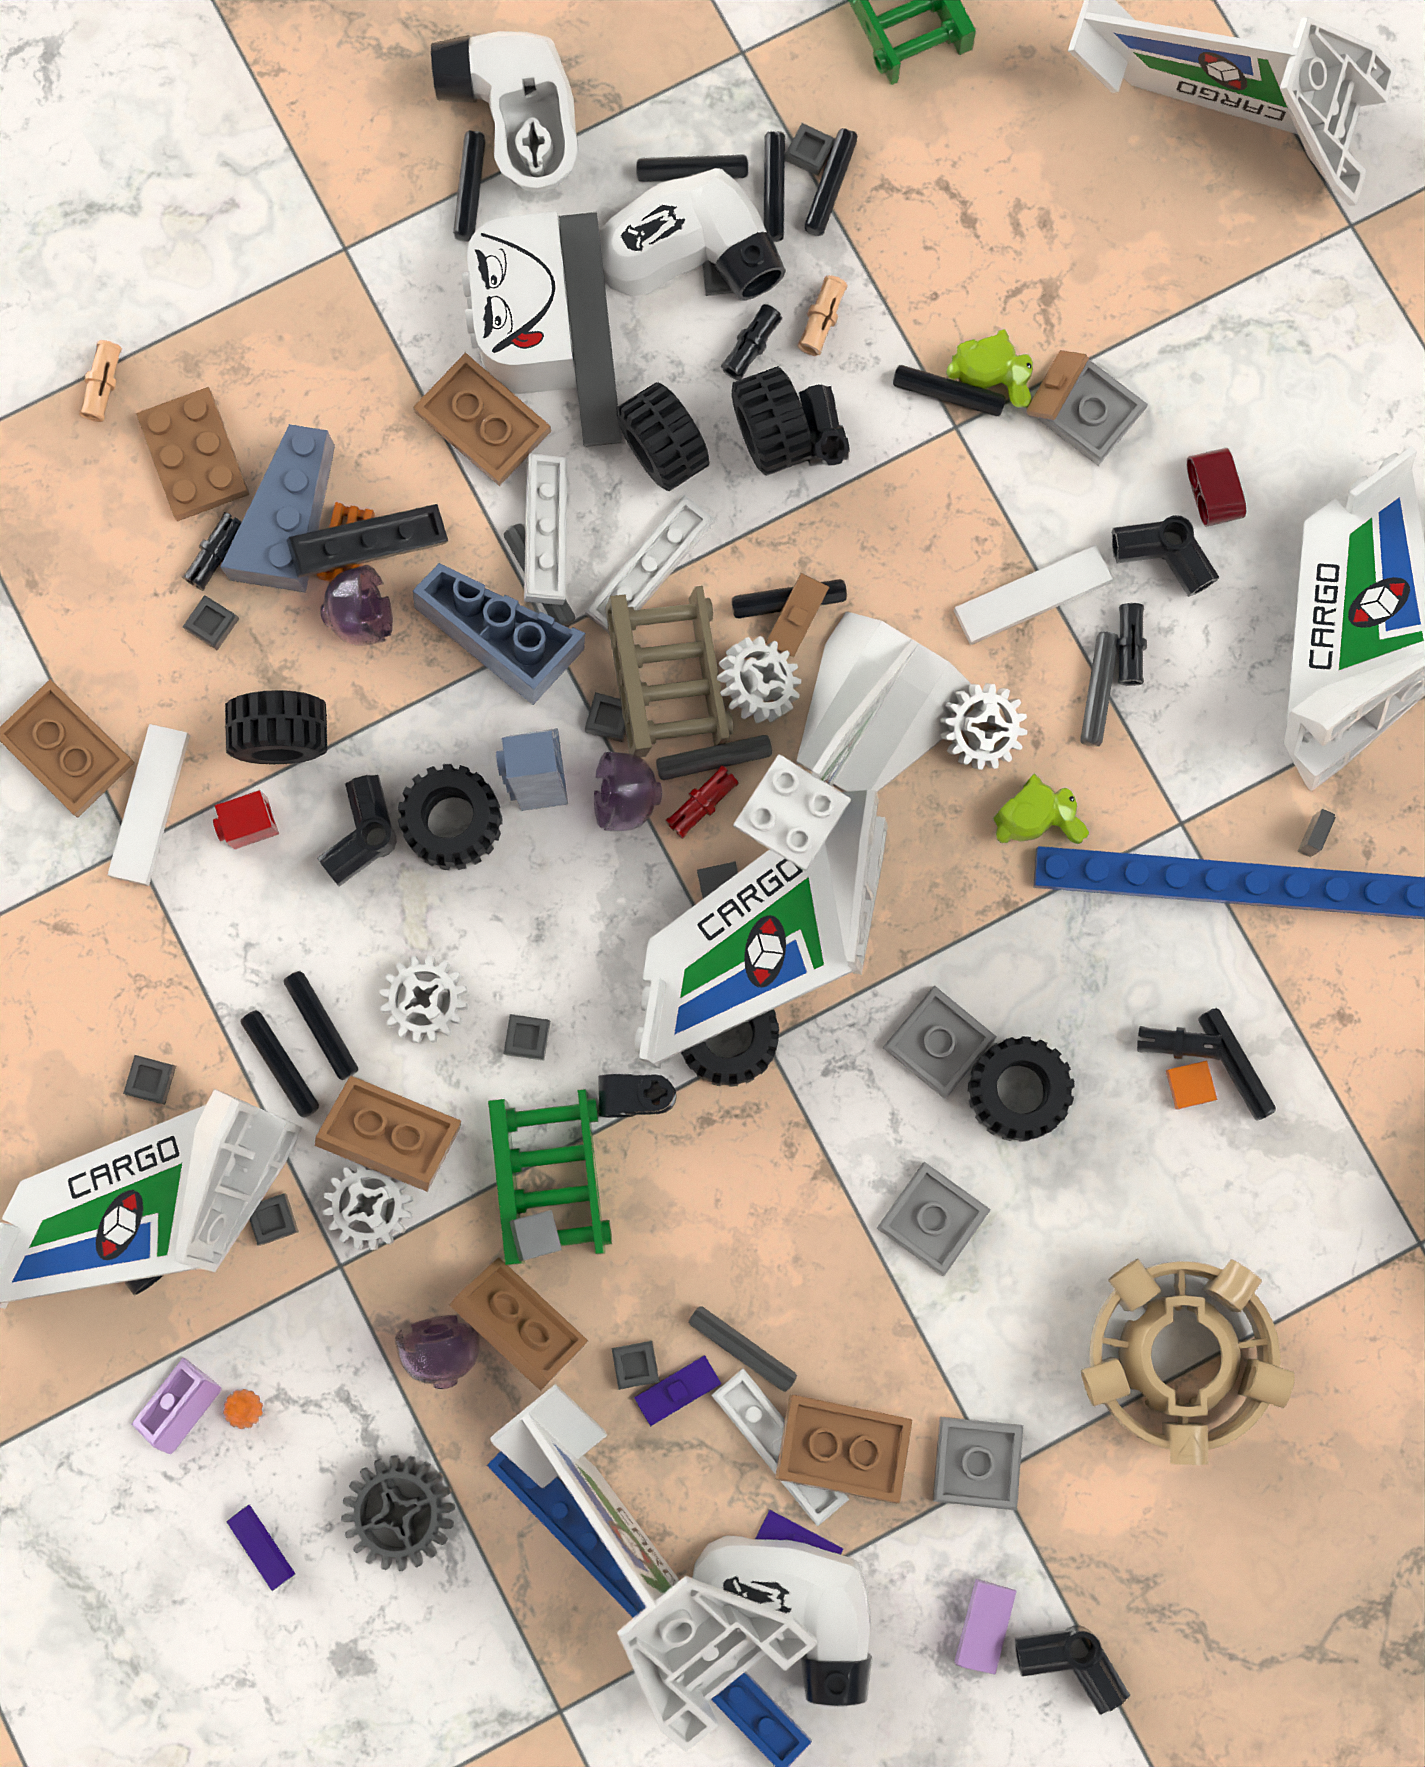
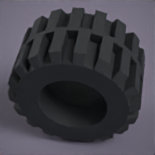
M777 366L733 382L731 396L734 411L743 439L756 467L767 476L810 460L812 441L809 427L799 397L788 375Z
M655 382L616 408L618 424L634 455L652 480L666 491L673 490L709 466L708 450L695 422L676 395L663 384Z
M270 690L246 693L225 703L226 753L233 758L255 764H293L313 760L328 751L326 702L319 697L297 691Z
M443 764V769L436 770L435 766L426 769L428 774L424 777L417 774L412 779L415 783L412 788L406 786L402 793L405 797L404 802H399L398 811L401 814V818L398 819L399 827L410 848L425 863L434 866V864L438 865L442 870L450 871V867H456L458 870L467 869L466 864L473 862L476 865L481 862L480 857L485 852L488 855L492 852L494 840L498 841L501 835L499 826L502 825L501 807L489 783L487 784L477 772L473 774L468 767L462 765L459 766V769H455L452 764ZM461 798L468 801L473 808V818L469 827L460 835L451 838L434 835L428 826V819L432 809L444 799Z
M774 1009L749 1020L753 1037L750 1046L743 1054L733 1058L720 1057L714 1054L704 1041L681 1052L685 1063L699 1078L708 1080L713 1085H729V1087H734L740 1083L746 1082L747 1084L753 1081L756 1076L762 1075L776 1054L779 1042V1022H777Z
M1022 1036L1019 1039L1011 1037L998 1044L996 1043L979 1058L970 1073L971 1079L968 1082L967 1092H970V1099L968 1101L970 1108H974L977 1114L975 1118L979 1123H983L987 1127L988 1132L993 1135H1000L1002 1139L1008 1141H1029L1051 1132L1068 1115L1067 1110L1073 1104L1074 1096L1071 1094L1075 1084L1074 1078L1070 1079L1068 1071L1071 1068L1068 1062L1063 1063L1059 1057L1062 1054L1056 1048L1050 1049L1047 1047L1048 1043L1041 1039L1034 1041L1031 1040V1037ZM1013 1066H1024L1038 1075L1042 1082L1044 1093L1042 1102L1035 1110L1028 1113H1016L1002 1103L997 1091V1082L1000 1075L1006 1069Z

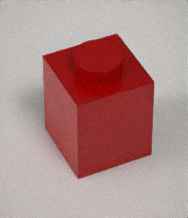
M261 790L214 805L218 815L217 818L213 819L216 834L220 841L226 840V843L234 850L279 835L269 800Z

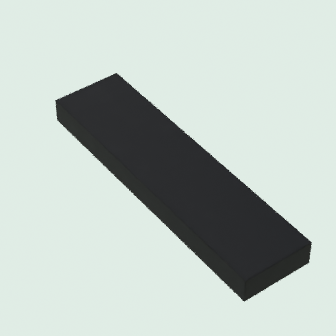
M438 504L295 535L289 537L286 541L297 578L443 545L448 542Z

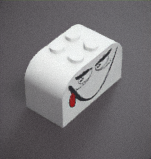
M557 211L500 217L484 223L475 231L470 239L467 249L469 272L462 273L464 296L467 297L468 310H465L466 324L472 348H479L484 369L512 393L523 394L577 388Z

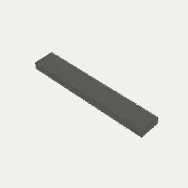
M597 212L559 216L584 447L622 443L621 429L616 413L618 400Z

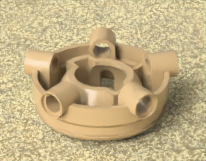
M1136 1259L1108 1279L1115 1290L1104 1302L1093 1326L1090 1340L1091 1367L1081 1370L1086 1393L1093 1407L1104 1403L1113 1417L1135 1436L1148 1443L1170 1449V1464L1208 1465L1209 1449L1226 1445L1246 1433L1261 1418L1269 1404L1284 1408L1287 1405L1293 1390L1295 1373L1280 1367V1345L1274 1323L1267 1309L1254 1293L1262 1280L1251 1270L1230 1259L1224 1270L1208 1264L1187 1261L1167 1262L1145 1268L1141 1261ZM1174 1274L1175 1295L1151 1300L1161 1291L1153 1278ZM1185 1275L1207 1280L1202 1290L1231 1312H1241L1243 1310L1250 1322L1255 1339L1239 1341L1230 1321L1219 1313L1214 1305L1205 1301V1298L1185 1295ZM1118 1304H1120L1124 1311L1130 1312L1143 1305L1146 1312L1139 1319L1126 1322L1120 1340L1104 1338L1107 1323ZM1182 1306H1187V1310L1196 1314L1197 1322L1207 1327L1216 1337L1222 1357L1220 1368L1212 1382L1206 1387L1199 1389L1198 1396L1191 1398L1189 1403H1185L1183 1399H1178L1175 1404V1389L1167 1386L1157 1376L1152 1365L1151 1351L1158 1333L1168 1324L1173 1323V1307L1176 1311H1180ZM1102 1344L1119 1347V1360L1113 1357L1102 1360ZM1256 1346L1257 1359L1248 1358L1238 1395L1247 1398L1236 1413L1227 1421L1209 1431L1206 1424L1188 1423V1417L1208 1415V1410L1214 1408L1234 1387L1240 1371V1349L1254 1348ZM1130 1389H1136L1147 1398L1145 1405L1162 1413L1178 1416V1422H1162V1434L1154 1432L1130 1417L1116 1399L1130 1395Z

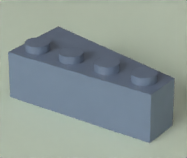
M289 424L220 566L230 581L306 593L309 576L297 578L286 540L291 536L318 531L335 450V445L328 430Z
M438 563L413 590L414 608L532 705L540 699L584 650L586 633L574 627L572 629L555 622V618L542 612L538 614L520 605L519 601L507 595L503 597L488 590L484 584L443 564Z
M558 728L502 737L503 750L496 751L499 776H502L503 784L506 785L511 801L517 800L521 811L568 805Z

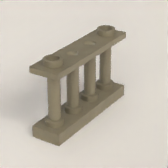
M696 586L689 597V604L634 610L633 606L628 607L626 594L610 596L605 612L630 759L646 757L652 748L651 744H655L658 739L712 733L714 746L725 744L730 738L729 735L733 734V720L730 711H725L723 697L720 693V681L717 680L719 674L709 623L713 620V607L711 599L705 598L703 586ZM692 620L696 642L641 648L640 644L634 645L632 630H636V626ZM699 657L702 673L701 680L647 686L646 682L641 683L638 668H642L645 663ZM700 695L706 696L709 713L707 718L654 724L652 720L647 721L645 706H649L651 701Z

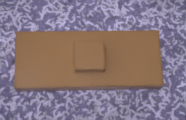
M1064 350L1059 351L1026 409L1029 416L1055 420L1088 361L1087 354Z
M800 573L765 643L770 644L776 641L778 642V650L782 652L788 650L789 655L794 657L829 586Z

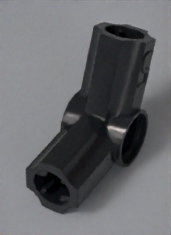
M819 384L809 386L807 389L800 391L799 400L807 420L812 441V454L810 460H808L809 466L821 464L828 466L838 465L843 460H848V452H850L849 442L843 425H839L832 387Z
M1173 515L1167 517L1162 522L1122 526L1112 529V550L1116 563L1162 558L1166 560L1188 597L1202 592L1219 579L1217 572L1194 538L1192 523L1185 517ZM1174 532L1178 534L1182 543L1178 545L1169 543L1164 533Z
M365 775L353 778L345 783L356 830L317 858L339 887L377 858L385 857L395 849L397 838L391 825L379 775ZM375 828L386 830V836L382 843L378 845H369L367 843V836L371 830Z
M1074 1625L1063 1631L1014 1638L1021 1677L1072 1669L1099 1715L1114 1710L1131 1696L1102 1649L1099 1639L1083 1626ZM1080 1637L1088 1638L1091 1643L1089 1653L1082 1658L1072 1657L1070 1653L1072 1642Z

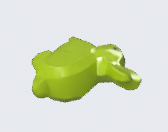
M1006 329L998 331L997 335L979 341L975 339L969 340L957 346V354L952 356V362L946 370L948 378H958L962 383L983 389L1002 382L1008 387L1010 401L1014 406L1027 408L1032 401L1031 393L1026 385L1033 371L1032 359L1027 354L1016 355L1015 348L1009 341Z
M1035 773L1025 783L1024 788L1014 798H1011L993 817L998 827L996 837L1000 843H1008L1011 839L1019 842L1039 838L1052 825H1055L1062 829L1071 842L1080 844L1084 838L1088 837L1089 831L1085 824L1076 817L1077 803L1073 793L1067 788H1061L1054 793L1051 787L1042 783Z

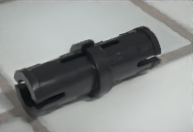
M762 304L747 329L740 331L737 336L738 342L721 364L723 372L729 377L741 380L756 356L762 355L765 351L769 336L783 319L778 310L768 304Z
M226 512L222 514V518L209 538L201 541L199 544L200 552L187 572L182 576L185 581L191 585L196 584V588L202 591L205 590V586L220 563L223 562L242 523L236 517L231 519L232 515Z
M1139 603L1121 604L1119 607L1120 638L1117 639L1116 647L1119 651L1118 684L1136 686L1144 683L1143 651L1147 649V639L1143 638L1144 605Z
M1144 1026L1139 1027V1037L1155 1039V1041L1138 1040L1137 1052L1174 1054V1059H1183L1184 1055L1220 1061L1221 1050L1206 1048L1204 1045L1222 1046V1034L1186 1032V1028L1177 1027L1176 1031L1147 1028Z

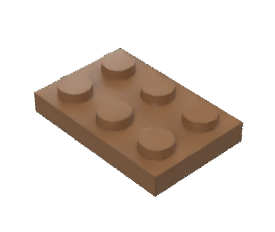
M464 353L413 407L414 412L499 486L552 431L551 426L467 353Z
M209 387L136 413L176 521L250 495Z
M51 679L0 726V742L77 818L135 763Z
M350 1075L315 1137V1146L428 1192L460 1130L461 1120Z
M499 1257L467 1285L449 1304L451 1308L540 1391L588 1342L576 1328L508 1265H505V1262Z
M790 1395L775 1480L898 1504L901 1498L913 1419Z

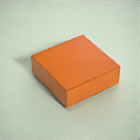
M1207 1060L1166 1070L1176 1110L1218 1100Z

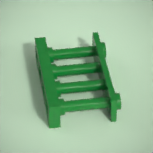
M848 0L874 50L873 59L878 71L881 74L886 73L891 85L899 80L901 61L944 42L948 44L953 43L959 55L973 50L976 29L961 0H912L876 16L869 0ZM929 10L932 13L937 12L941 20V27L896 47H892L884 32L885 29Z
M586 1089L577 1090L579 1104L516 1111V1108H509L508 1101L505 1099L488 1101L505 1265L525 1264V1260L519 1261L509 1221L519 1219L520 1214L527 1213L529 1208L590 1201L592 1226L557 1230L560 1245L567 1246L594 1242L595 1253L599 1255L606 1254L605 1245L612 1244L610 1220H602L591 1124L599 1122L596 1098H588ZM581 1120L583 1144L523 1152H520V1148L513 1149L511 1132H518L519 1127ZM585 1161L588 1185L533 1192L517 1189L516 1173L522 1172V1168Z

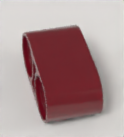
M1226 447L1187 457V473L1203 525L1209 527L1245 518L1246 501L1230 450Z

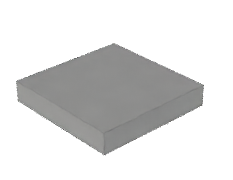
M1088 359L1055 420L1040 417L1038 420L1099 466L1146 410L1148 404Z
M934 985L883 1046V1049L942 1098L946 1099L997 1036Z
M923 1162L877 1229L941 1276H945L991 1209L929 1164Z
M940 1417L933 1501L1017 1510L1023 1425Z

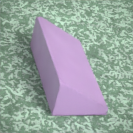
M182 1358L132 1422V1425L154 1448L172 1454L221 1392V1387L190 1361Z
M975 1579L954 1661L957 1666L996 1674L1016 1590Z

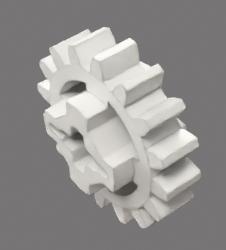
M759 636L754 641L747 637L726 651L727 657L719 662V666L725 671L717 676L718 681L726 683V688L720 692L721 696L730 695L733 699L730 702L729 708L731 710L738 706L742 708L741 718L743 719L753 714L755 723H761L765 719L773 722L793 708L791 703L800 696L793 688L801 684V679L792 675V672L798 668L797 664H788L786 661L790 654L788 650L781 654L777 652L778 642L776 641L765 646V640L762 636ZM770 699L775 700L774 702H769V703L767 702V701H769Z
M985 683L982 691L979 684L969 685L970 695L965 691H957L955 694L959 702L957 704L946 703L945 707L952 713L950 717L940 719L941 723L949 725V731L941 734V739L952 740V744L947 749V752L954 755L961 753L958 759L960 764L967 765L972 760V767L982 770L985 762L988 768L996 769L999 765L998 758L1002 761L1010 762L1012 757L1009 750L1011 748L1022 749L1023 746L1016 739L1018 735H1027V730L1019 728V722L1025 720L1027 715L1016 713L1015 709L1021 703L1019 699L1007 700L1010 690L1000 688L996 692L995 684ZM974 704V709L966 716H963L966 710ZM1000 708L1004 712L1006 722L999 713ZM985 722L991 726H996V730L988 729V731H983L977 727H972L971 724ZM961 730L969 739L968 745L965 743L962 737ZM1004 736L1002 742L994 748V744Z
M428 955L425 964H421L416 956L411 957V967L406 968L400 962L396 964L400 974L397 977L387 974L385 978L392 984L391 988L380 990V995L389 999V1003L380 1006V1010L383 1013H392V1016L386 1022L387 1025L392 1028L400 1024L401 1027L399 1028L398 1035L405 1038L410 1032H413V1041L419 1044L425 1034H427L432 1043L437 1042V1032L439 1031L450 1036L452 1033L448 1025L451 1022L456 1024H462L463 1022L456 1014L457 1011L468 1009V1004L459 1000V996L468 992L465 986H456V983L462 977L460 973L456 971L448 975L447 972L450 964L444 960L436 967L435 958L431 955ZM427 973L440 978L427 982L420 981L416 975ZM404 985L407 988L405 1000L398 1006L399 992ZM421 991H424L427 995L433 993L429 997L431 1005L427 1008L421 1004L415 1006L420 1001L417 994ZM450 992V1004L444 1015L441 1010L443 998ZM417 1017L428 1018L432 1024L419 1026L408 1021L414 1020Z
M358 1164V1172H354L347 1166L344 1167L343 1173L346 1178L343 1181L336 1178L331 1179V1183L337 1188L335 1193H324V1198L332 1201V1207L323 1210V1215L334 1216L335 1219L328 1226V1229L330 1231L339 1229L343 1231L339 1238L341 1243H346L351 1237L354 1238V1249L361 1250L365 1241H368L370 1249L377 1250L379 1239L381 1238L384 1242L391 1245L394 1243L391 1235L394 1230L400 1233L406 1231L400 1223L401 1219L412 1218L413 1215L411 1212L404 1210V1204L413 1201V1196L402 1194V1190L408 1184L402 1181L395 1182L394 1178L375 1170H369L368 1167ZM375 1178L381 1180L386 1185L373 1190L369 1189L362 1179ZM348 1190L351 1194L349 1204L342 1211L343 1198ZM364 1196L370 1199L379 1198L377 1203L372 1206L375 1212L372 1215L366 1212L357 1213L364 1206L362 1199ZM395 1201L393 1216L388 1221L386 1218L388 1204ZM360 1221L367 1222L374 1232L361 1233L354 1230L351 1226Z

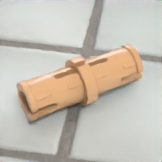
M825 276L815 304L809 307L807 312L809 320L798 342V348L809 355L817 356L821 354L830 327L835 326L838 315L836 312L848 287L847 283L839 277Z
M106 340L97 341V349L91 371L87 372L84 381L87 383L82 408L79 412V415L83 418L96 422L104 421L110 391H113L117 381L114 379L119 354L122 351L121 346Z

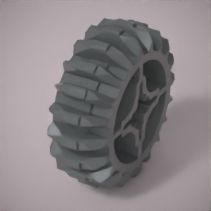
M392 1455L390 1457V1469H387L385 1462L381 1458L375 1460L374 1468L376 1475L365 1467L360 1471V1475L366 1484L364 1485L355 1480L349 1484L350 1489L357 1493L358 1497L346 1496L343 1499L344 1505L354 1508V1512H348L341 1516L342 1522L354 1521L355 1523L354 1528L345 1532L346 1538H353L358 1534L362 1541L354 1546V1552L359 1553L366 1546L371 1549L366 1557L368 1564H372L379 1554L382 1555L381 1569L388 1570L393 1558H396L398 1570L404 1571L407 1568L408 1556L415 1567L421 1566L423 1564V1557L420 1551L422 1550L428 1557L433 1558L437 1555V1550L431 1541L440 1545H444L448 1541L446 1535L440 1532L439 1528L451 1529L454 1526V1521L442 1517L443 1513L455 1510L454 1503L442 1504L441 1498L452 1493L451 1488L445 1487L438 1491L435 1487V1484L443 1478L441 1472L435 1474L431 1479L425 1476L431 1467L429 1462H424L418 1471L414 1470L416 1464L415 1456L407 1457L404 1468H401L399 1455ZM392 1478L410 1480L417 1484L425 1494L414 1498L406 1497L402 1494L399 1487L394 1485ZM380 1483L383 1493H381L383 1499L382 1510L379 1514L367 1519L366 1508L369 1496ZM394 1502H399V1507L403 1504L405 1507L413 1504L417 1505L402 1517L403 1523H398V1518L394 1521L392 1518L384 1521L380 1520L395 1508ZM430 1506L431 1521L424 1537L417 1542L414 1535L416 1531L413 1522L414 1516L418 1511ZM384 1527L390 1528L396 1533L398 1539L403 1541L405 1547L388 1545L378 1539L372 1531Z

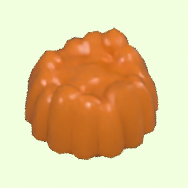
M247 1389L236 1390L224 1402L223 1414L225 1415V1420L230 1423V1426L238 1427L239 1429L251 1428L253 1424L259 1422V1417L263 1414V1404L260 1402L259 1395H255L254 1391H248Z

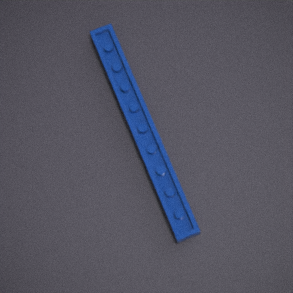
M1042 846L1036 848L1033 888L1425 919V877Z
M501 1451L487 1464L492 1472L633 1619L647 1608L565 1483L558 1476L542 1489ZM746 1671L711 1699L775 1767H789L812 1743L811 1738Z

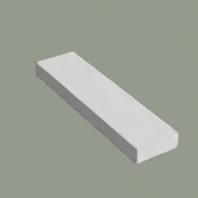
M529 454L527 458L524 602L563 605L565 602L566 457Z
M684 495L585 610V614L609 633L605 607L610 596L626 594L628 607L633 606L634 610H640L714 524V518Z
M1094 545L954 608V613L969 644L972 645L1110 584L1113 578L1097 545Z
M149 724L107 874L109 877L149 886L190 738L187 732Z
M743 1368L715 1391L712 1397L776 1475L785 1419ZM781 1481L817 1527L849 1500L844 1493Z

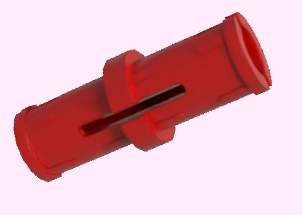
M720 766L719 770L698 790L694 788L689 792L690 798L665 820L668 826L673 831L676 830V834L682 839L706 814L711 816L716 811L714 806L739 784L732 773L728 775V770L724 766Z

